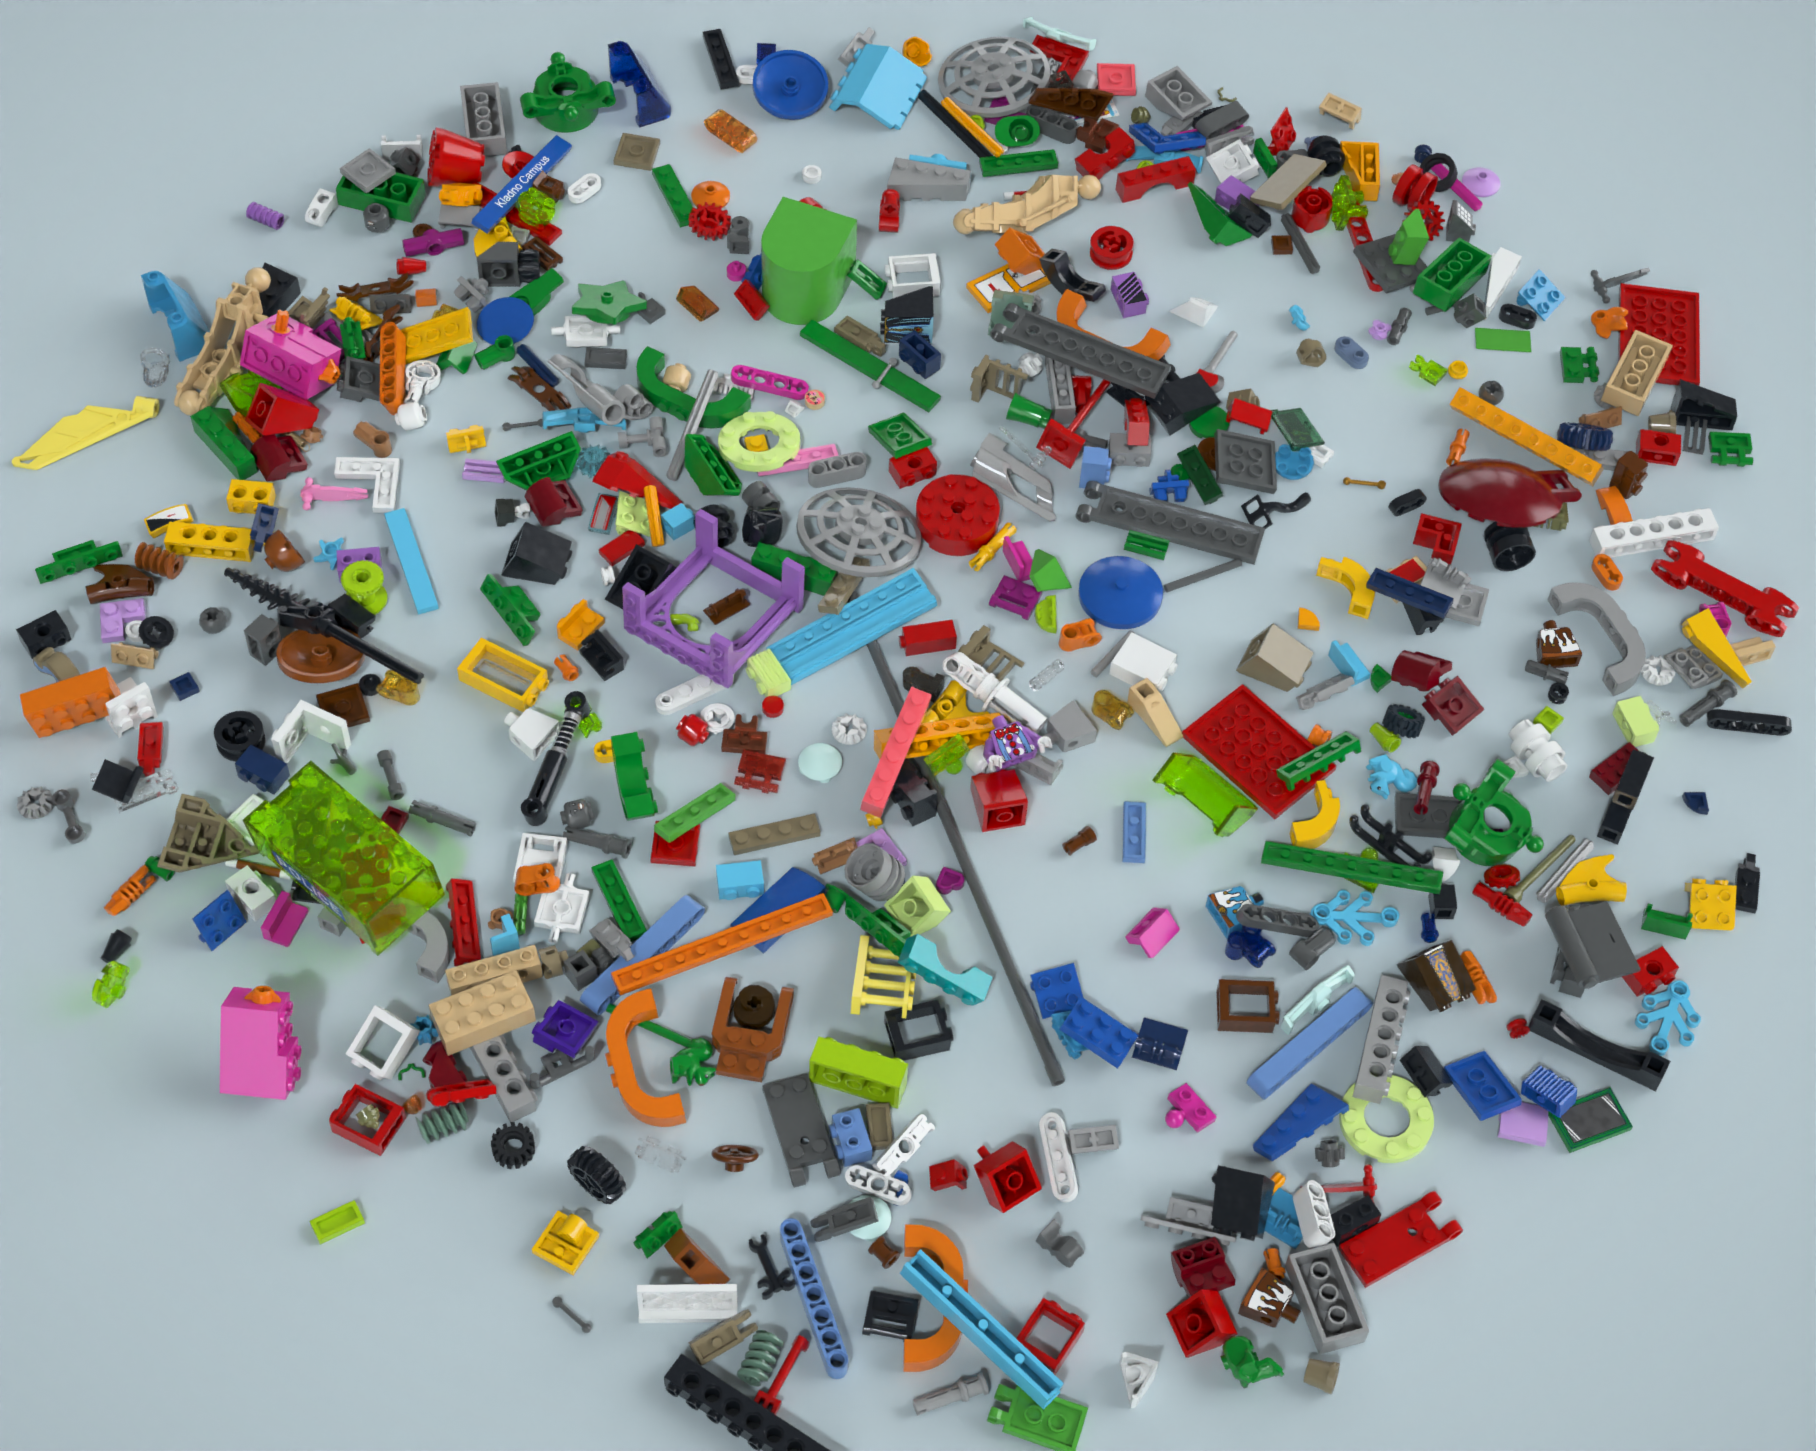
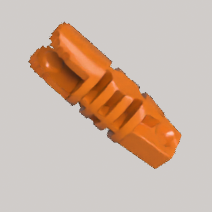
M145 865L141 866L128 881L113 893L112 899L104 906L108 914L116 916L121 910L125 911L156 881V878L152 875L139 883L149 871Z
M1471 951L1462 952L1460 957L1476 988L1472 994L1477 1003L1484 1004L1485 1001L1489 1003L1497 1002V996L1482 966Z

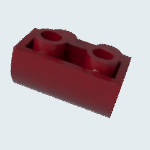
M275 434L264 435L252 445L250 453L255 458V463L267 482L286 479L287 473L304 471L308 466L291 435L276 437Z
M550 477L540 479L529 487L524 496L542 527L560 524L562 518L581 516L583 511L565 480L552 482Z
M1404 650L1394 662L1391 680L1399 682L1402 686H1412L1419 691L1426 692L1439 685V678L1452 670V662L1418 651L1413 653Z
M1216 1237L1171 1252V1262L1175 1277L1180 1288L1183 1287L1189 1298L1201 1289L1221 1291L1235 1286V1278L1225 1262V1254Z

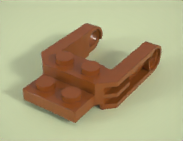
M725 977L712 1029V1045L720 1052L716 1075L762 1083L766 1063L781 1056L794 997V988L782 987L772 1032L767 1034L763 1031L734 1026L728 1027L734 1004L735 984L738 983V979Z

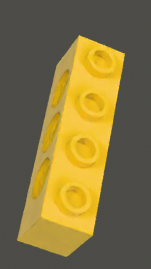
M169 522L164 544L166 550H169L170 553L175 552L179 556L251 562L255 540L250 539L251 529L245 527L235 528L224 525L213 526Z

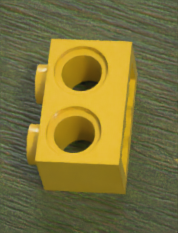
M231 479L226 500L229 512L256 514L258 503L273 507L276 494L273 483Z

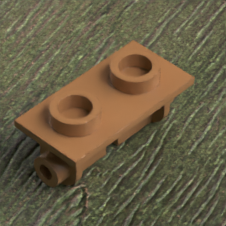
M1622 406L1616 408L1609 407V409L1598 411L1597 413L1582 414L1579 417V423L1601 426L1603 428L1622 425Z
M853 837L814 853L812 862L814 866H818L819 873L823 874L845 865L850 854L857 848L855 838Z

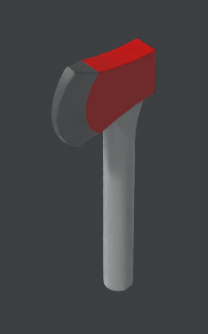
M1235 331L1229 333L1209 365L1203 370L1199 369L1197 372L1200 373L1214 393L1223 389L1224 378L1213 374V372L1236 339L1237 333Z

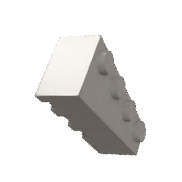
M895 157L887 189L898 191L899 198H903V201H911V198H923V201H930L933 198H940L941 201H966L970 188L971 171Z

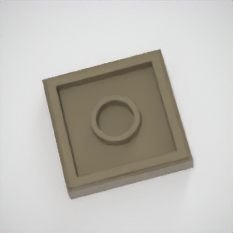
M622 133L613 160L614 165L651 171L660 146V139Z

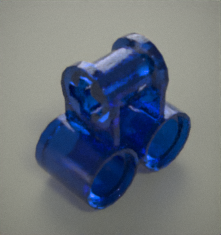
M1242 925L1241 932L1235 931L1229 934L1225 946V954L1231 960H1239L1245 957L1251 965L1260 968L1265 959L1276 953V949L1269 940L1261 936L1262 929Z

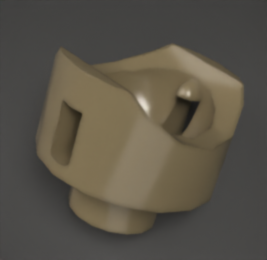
M1305 339L1300 343L1296 351L1298 359L1303 365L1319 367L1326 360V353L1321 342L1318 340Z
M555 945L539 949L538 951L543 963L541 967L545 979L563 975L562 967H564L563 961L568 959L567 951L558 952Z

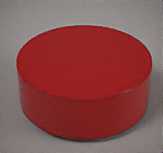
M778 696L766 697L762 702L763 713L770 718L779 717L784 711L783 700Z

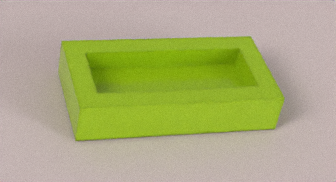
M355 1200L310 1220V1224L321 1245L365 1224V1221Z

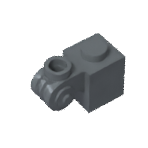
M604 947L595 949L590 958L584 950H581L563 961L565 975L577 991L594 982L597 979V975L603 973L613 964L614 960Z

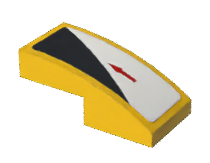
M187 504L166 508L144 519L149 535L153 538L166 532L169 522L191 523L194 521Z

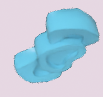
M1298 305L1290 307L1289 312L1294 318L1292 324L1296 323L1299 329L1307 330L1310 325L1305 321L1306 317L1303 314V310Z

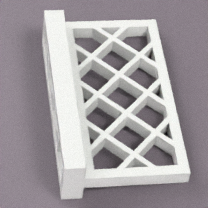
M737 1284L637 1285L639 1323L724 1322L737 1314Z

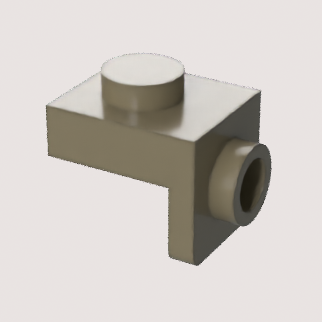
M1251 388L1229 392L1226 409L1228 410V406L1234 398L1260 406V401Z

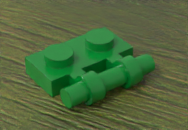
M1561 347L1560 360L1563 383H1583L1585 377H1590L1591 382L1598 381L1600 372L1599 367L1596 365L1598 357L1594 347H1588L1586 354H1582L1581 347ZM1583 363L1588 364L1589 367H1583Z
M1709 433L1710 452L1718 453V455L1711 456V463H1717L1719 466L1737 464V467L1753 465V457H1746L1745 455L1751 454L1753 450L1750 433ZM1727 453L1737 454V456H1727Z

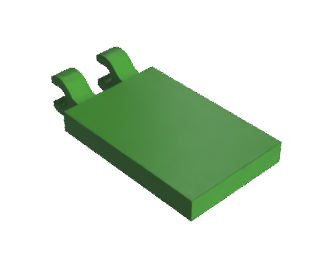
M1002 1384L998 1385L994 1399L1002 1402H1011L1008 1412L991 1407L987 1418L988 1422L1004 1425L1002 1430L1004 1433L1055 1451H1076L1088 1411L1087 1407L1056 1397L1043 1410L1018 1385H1016L1015 1390Z

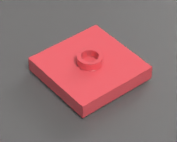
M1097 63L1098 90L1120 96L1136 95L1134 64Z

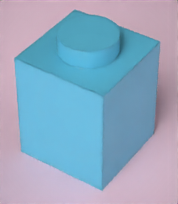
M680 503L661 514V525L674 541L694 529L693 521L695 516L691 509H687Z

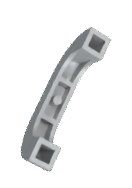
M1565 583L1553 587L1550 591L1548 602L1558 616L1570 611H1584L1591 614L1597 619L1620 652L1623 661L1608 667L1602 679L1611 694L1616 696L1630 689L1640 675L1645 662L1646 652L1636 627L1632 626L1627 619L1626 613L1620 609L1610 595L1595 586L1585 583Z
M358 888L334 897L331 902L342 911L346 922L325 905L317 916L320 928L340 937L346 927L352 922L345 904L356 895L375 894L377 889ZM377 890L376 893H386V892H383V891H381V890ZM388 894L392 903L400 901L405 908L404 914L398 916L399 923L396 926L420 937L426 942V948L416 962L418 974L439 983L448 967L450 957L447 936L443 926L421 906L409 904L398 895L392 896Z

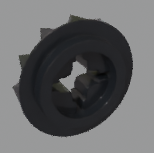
M148 617L139 626V637L142 639L143 644L149 645L150 648L161 649L166 645L168 646L173 639V627L169 621L162 617ZM153 627L157 632H161L158 639L154 634L151 635Z

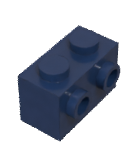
M915 330L899 340V357L903 362L909 364L916 374H920L924 379H927L940 370L941 353Z
M250 745L235 763L237 776L242 781H249L255 784L261 791H268L273 795L290 776L287 763L253 745Z

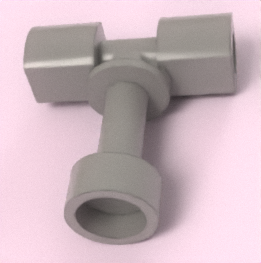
M652 417L649 419L650 430L647 429V434L627 435L626 431L618 432L619 448H628L629 443L648 442V446H653L655 457L665 456L666 446L665 439L662 437V417Z

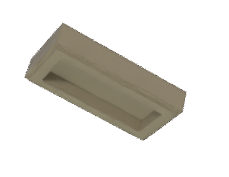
M889 1103L866 1104L867 1130L872 1150H885L893 1142Z

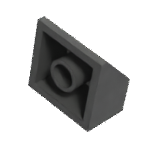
M497 242L477 257L479 279H486L488 287H520L518 242Z

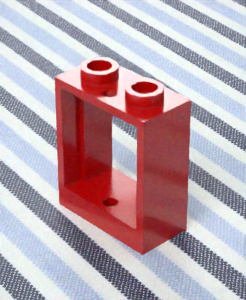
M355 1084L351 1090L344 1094L340 1107L331 1113L329 1123L333 1133L381 1156L405 1121L406 1115L404 1107ZM359 1102L366 1105L372 1104L374 1108L377 1107L380 1112L388 1115L372 1139L344 1125Z
M1043 1298L1016 1339L1056 1375L1083 1334L1085 1323L1078 1315L1074 1313L1069 1314L1063 1310L1057 1302L1053 1300L1048 1301ZM1043 1315L1073 1333L1056 1360L1026 1342Z

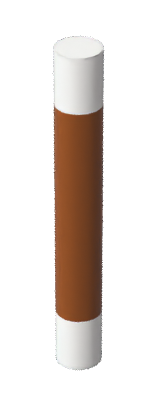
M238 859L226 861L225 863L226 866L242 869L248 865L252 871L257 870L260 874L292 880L293 878L288 871Z

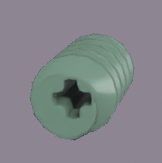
M462 1102L458 1103V1108L453 1103L450 1104L449 1112L444 1107H441L440 1115L435 1110H432L431 1118L424 1113L422 1114V1122L415 1117L422 1138L427 1144H430V1136L432 1135L438 1141L440 1132L445 1137H448L449 1129L457 1134L459 1125L464 1131L467 1130V1122H469Z
M757 1330L756 1334L753 1335V1342L749 1344V1351L745 1353V1360L741 1362V1368L737 1372L739 1379L755 1387L761 1386L760 1381L767 1382L769 1380L764 1372L771 1373L772 1368L767 1364L776 1363V1359L771 1355L778 1356L780 1351L775 1346L782 1347L784 1345V1342L776 1335L765 1330Z

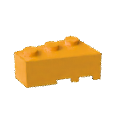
M1340 141V149L1345 155L1342 167L1357 194L1358 200L1377 201L1380 187L1379 143Z

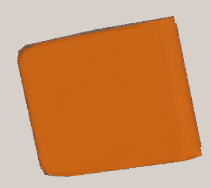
M436 288L416 290L417 307L437 305Z

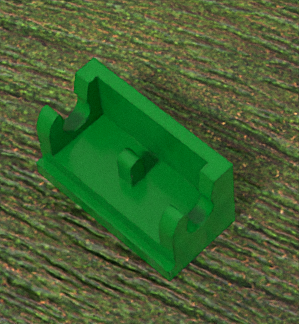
M1647 904L1643 911L1642 930L1686 940L1692 928V922H1690L1693 916L1692 913L1682 917L1653 910V904Z

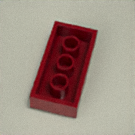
M1630 742L1592 769L1589 778L1607 795L1616 790L1632 750L1639 751Z

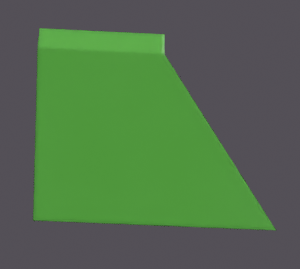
M1040 549L1035 550L1029 577L1037 591L1072 588L1057 559Z

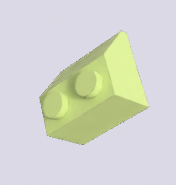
M912 876L901 887L899 892L884 904L891 917L911 932L910 937L916 934L920 935L936 927L951 912L930 879L921 876Z

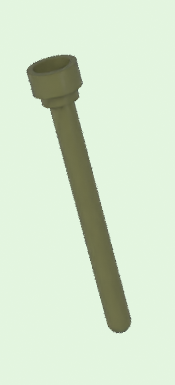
M1569 835L1517 886L1506 889L1503 892L1504 895L1519 903L1522 900L1523 892L1576 841V838L1573 835Z

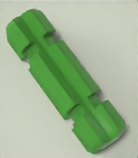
M516 893L513 920L518 935H523L526 930L528 897Z

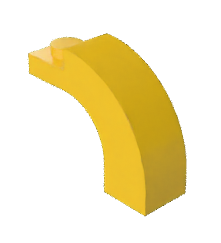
M1321 557L1316 576L1343 584L1349 590L1352 597L1348 613L1368 619L1375 597V591L1366 588V583L1370 578L1369 573L1360 564L1347 557H1343L1342 563Z
M1325 780L1317 781L1314 789L1319 814L1311 820L1292 822L1289 833L1292 846L1315 849L1324 844L1333 834L1340 812L1339 798H1332L1331 789L1327 788Z

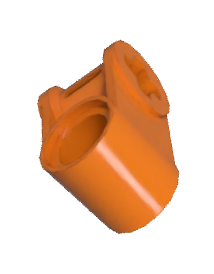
M1088 618L1064 625L1060 633L1059 647L1064 651L1070 652L1098 644L1102 637L1094 627V620Z
M549 863L519 867L516 872L514 889L521 896H530L533 894L555 892L561 883L560 879L554 874V867Z

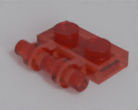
M743 750L738 773H743L745 776L744 778L736 776L734 785L742 786L743 789L747 790L750 788L762 790V793L767 794L769 792L778 793L779 785L772 784L771 782L772 780L781 781L786 758ZM752 777H763L764 781L753 780Z

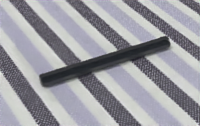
M923 89L919 92L918 98L979 158L993 156L927 90Z

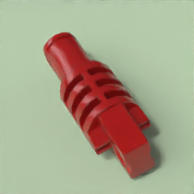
M1479 882L1472 892L1473 895L1488 903L1490 909H1495L1496 913H1500L1503 917L1506 916L1507 920H1511L1523 927L1532 918L1533 914L1521 906L1520 903L1514 902L1512 898L1509 899V896L1504 895L1501 891L1495 892L1482 882Z

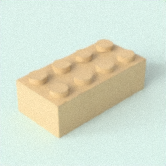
M1635 330L1606 385L1601 401L1615 407L1622 406V410L1639 416L1669 357L1673 345Z
M517 970L429 1004L431 1019L448 1056L536 1021L533 1004Z

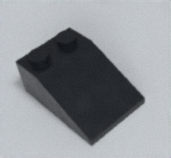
M1200 373L1163 384L1155 399L1144 396L1148 407L1169 436L1221 403Z
M636 544L605 600L623 610L622 587L627 582L643 590L645 595H648L677 567Z

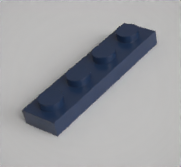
M1378 568L1374 569L1366 583V588L1443 619L1453 604L1454 598Z

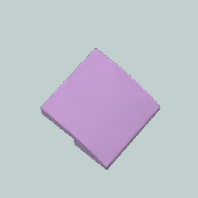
M1521 1102L1520 1106L1499 1114V1138L1545 1146L1548 1130V1111L1539 1105Z

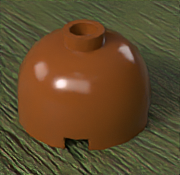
M279 529L267 539L264 547L267 557L264 560L272 569L276 567L280 571L290 572L305 563L301 554Z

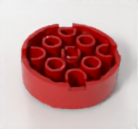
M949 474L931 481L922 489L916 503L915 520L921 532V538L929 544L931 549L945 555L966 556L977 553L982 545H986L996 535L1000 506L996 494L985 483L975 477Z

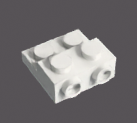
M1240 139L1206 157L1220 184L1231 175L1244 183L1259 174L1257 169L1260 166L1256 158L1250 157L1252 152L1247 144L1243 145Z

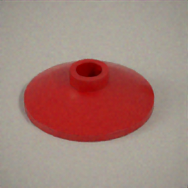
M522 151L510 152L504 156L502 168L513 179L534 156Z

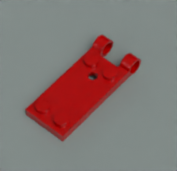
M1436 1191L1426 1194L1418 1202L1339 1245V1251L1365 1288L1446 1242L1455 1239L1463 1232L1457 1220L1450 1221L1439 1230L1427 1214V1212L1436 1209L1443 1202ZM1414 1229L1417 1234L1415 1236L1409 1235L1408 1230Z

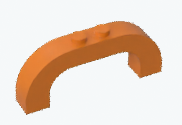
M1066 289L1058 303L1057 322L1101 338L1078 326L1079 317L1087 305L1084 296ZM1150 328L1139 343L1124 348L1159 360L1171 344L1167 334Z
M649 988L626 997L613 1010L606 1029L609 1052L605 1053L608 1067L613 1066L614 1073L610 1074L613 1088H619L621 1099L627 1110L635 1118L646 1124L657 1127H671L686 1123L680 1094L652 1097L644 1093L637 1084L627 1046L629 1033L636 1025L658 1018L652 989Z
M905 1224L904 1257H914L921 1249L968 1293V1280H964L962 1258L954 1243L946 1235L934 1228ZM943 1315V1324L935 1335L926 1339H904L903 1372L926 1371L944 1363L959 1345L962 1332Z

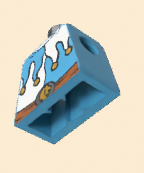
M1239 886L1208 895L1206 908L1227 940L1246 928L1236 918V913L1242 905L1253 904L1261 906L1264 904L1259 892L1248 896L1245 889Z

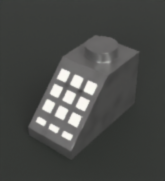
M1453 200L1446 224V241L1454 242L1461 238L1469 243L1471 235L1474 236L1476 224H1473V215L1457 200Z

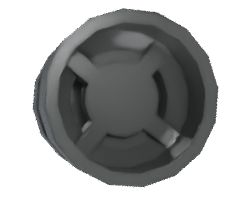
M762 481L750 484L742 494V499L747 506H753V508H758V506L780 508L779 500L773 493H770V490Z

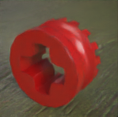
M1523 1018L1511 1021L1506 1027L1508 1031H1511L1509 1035L1513 1039H1518V1036L1521 1038V1035L1524 1037L1530 1032V1028L1526 1026L1527 1021Z

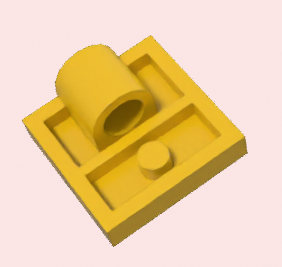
M557 1211L533 1246L532 1253L574 1276L599 1238V1232L589 1228L587 1223L579 1216L574 1214L567 1216Z

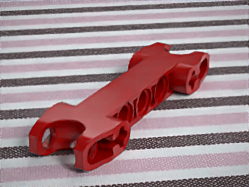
M1668 540L1663 551L1674 562L1656 559L1651 567L1654 574L1668 585L1679 590L1685 589L1688 585L1719 602L1722 601L1725 605L1746 615L1745 622L1748 626L1771 636L1782 637L1787 629L1785 623L1776 615L1794 618L1799 610L1798 605L1782 592L1771 587H1766L1763 591H1760L1704 562L1705 556L1700 550L1684 543ZM1670 547L1677 549L1678 552L1672 550ZM1658 566L1662 567L1666 571H1662L1658 568ZM1784 606L1790 607L1792 611L1786 609ZM1772 625L1778 627L1780 630L1774 629Z

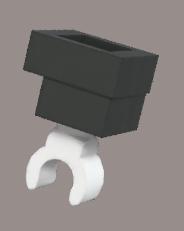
M496 499L494 513L497 527L505 526L506 523H513L515 516L522 519L530 518V504L524 503L514 508L513 499Z

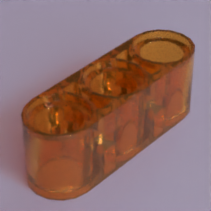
M718 109L704 120V125L710 133L740 153H743L757 142V136L750 128L722 109Z

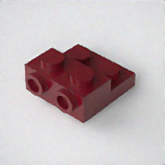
M1458 676L1452 680L1446 678L1438 685L1440 689L1437 692L1433 689L1424 696L1426 701L1422 703V706L1433 720L1439 719L1452 736L1485 710Z

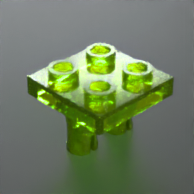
M1341 175L1331 194L1333 199L1331 220L1338 231L1344 230L1350 217L1366 218L1368 215L1366 205H1356V203L1361 204L1363 202V191H1353L1349 176Z

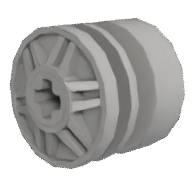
M873 843L857 847L847 859L844 869L845 878L848 883L875 901H886L895 896L901 889L905 878V870L902 863Z

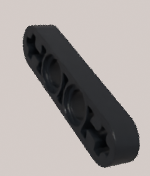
M1714 709L1707 713V725L1713 729L1777 736L1788 735L1792 732L1791 719L1786 716Z

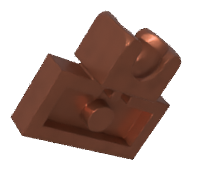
M1085 117L1083 127H1078L1076 137L1078 140L1085 142V148H1090L1092 151L1103 154L1106 149L1105 137L1116 130L1119 124L1103 118L1097 124L1096 120Z
M737 714L735 730H723L722 752L765 755L767 732L757 731L758 717L754 715L750 723H743L741 715Z

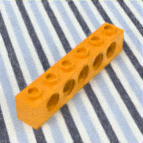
M997 712L921 723L905 759L968 750L978 745H985L990 732L995 729L992 720L1001 714ZM893 728L874 730V751L879 759Z

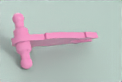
M310 477L305 479L306 485L300 494L304 502L302 507L306 511L311 508L310 502L312 500L344 501L368 498V494H363L367 493V489L312 485L313 479Z

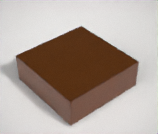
M1291 235L1271 236L1273 255H1292Z

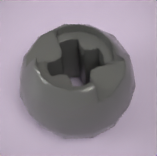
M1496 381L1483 383L1478 391L1479 398L1492 405L1499 404L1504 397V389Z
M209 607L200 614L199 625L203 631L209 634H216L226 627L227 618L221 609Z

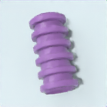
M256 202L250 203L247 207V218L263 223V225H268V227L279 230L284 223V215L282 213L273 211L270 208L268 209V207Z

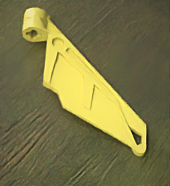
M136 396L132 411L87 405L80 413L63 417L24 454L14 457L12 464L14 467L41 469L148 418L157 417L159 400ZM32 459H34V460H33L32 462H30L29 464H27V463H20V461H26V460H32Z

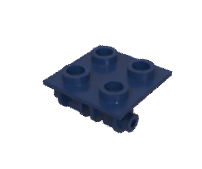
M1144 1017L1132 1058L1177 1071L1188 1030Z

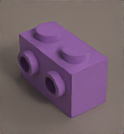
M379 547L336 550L337 571L340 583L343 570L353 562L368 560L376 563L382 569Z

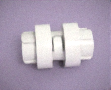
M1527 719L1518 723L1510 731L1509 737L1513 740L1511 750L1520 760L1527 759L1525 766L1534 777L1543 776L1547 782L1558 778L1566 770L1567 764L1563 760L1565 751L1556 741L1548 742L1551 735L1542 724L1533 725Z

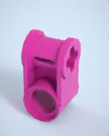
M1717 602L1714 605L1701 604L1699 613L1709 608L1725 637H1727L1732 623L1724 602Z

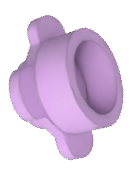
M1374 320L1373 326L1369 328L1368 332L1374 339L1383 340L1387 338V333L1391 331V326L1379 320Z

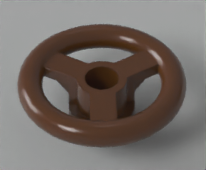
M723 1145L714 1148L711 1152L712 1157L717 1161L724 1162L725 1170L730 1172L743 1171L744 1163L753 1162L759 1157L757 1150L742 1145Z

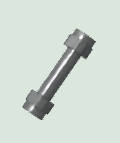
M382 750L377 753L380 767L384 769L389 784L387 788L390 798L392 800H399L404 794L401 784L397 783L393 771L392 756L389 750Z

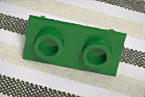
M347 317L344 319L343 324H340L345 359L346 356L357 359L366 358L360 321L355 322L351 317Z
M675 1211L663 1212L651 1224L654 1228L653 1230L647 1227L635 1237L636 1240L633 1244L639 1250L642 1248L647 1259L659 1250L680 1228H683Z

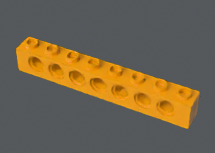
M1461 387L1449 404L1456 412L1591 486L1595 485L1604 470L1600 463Z

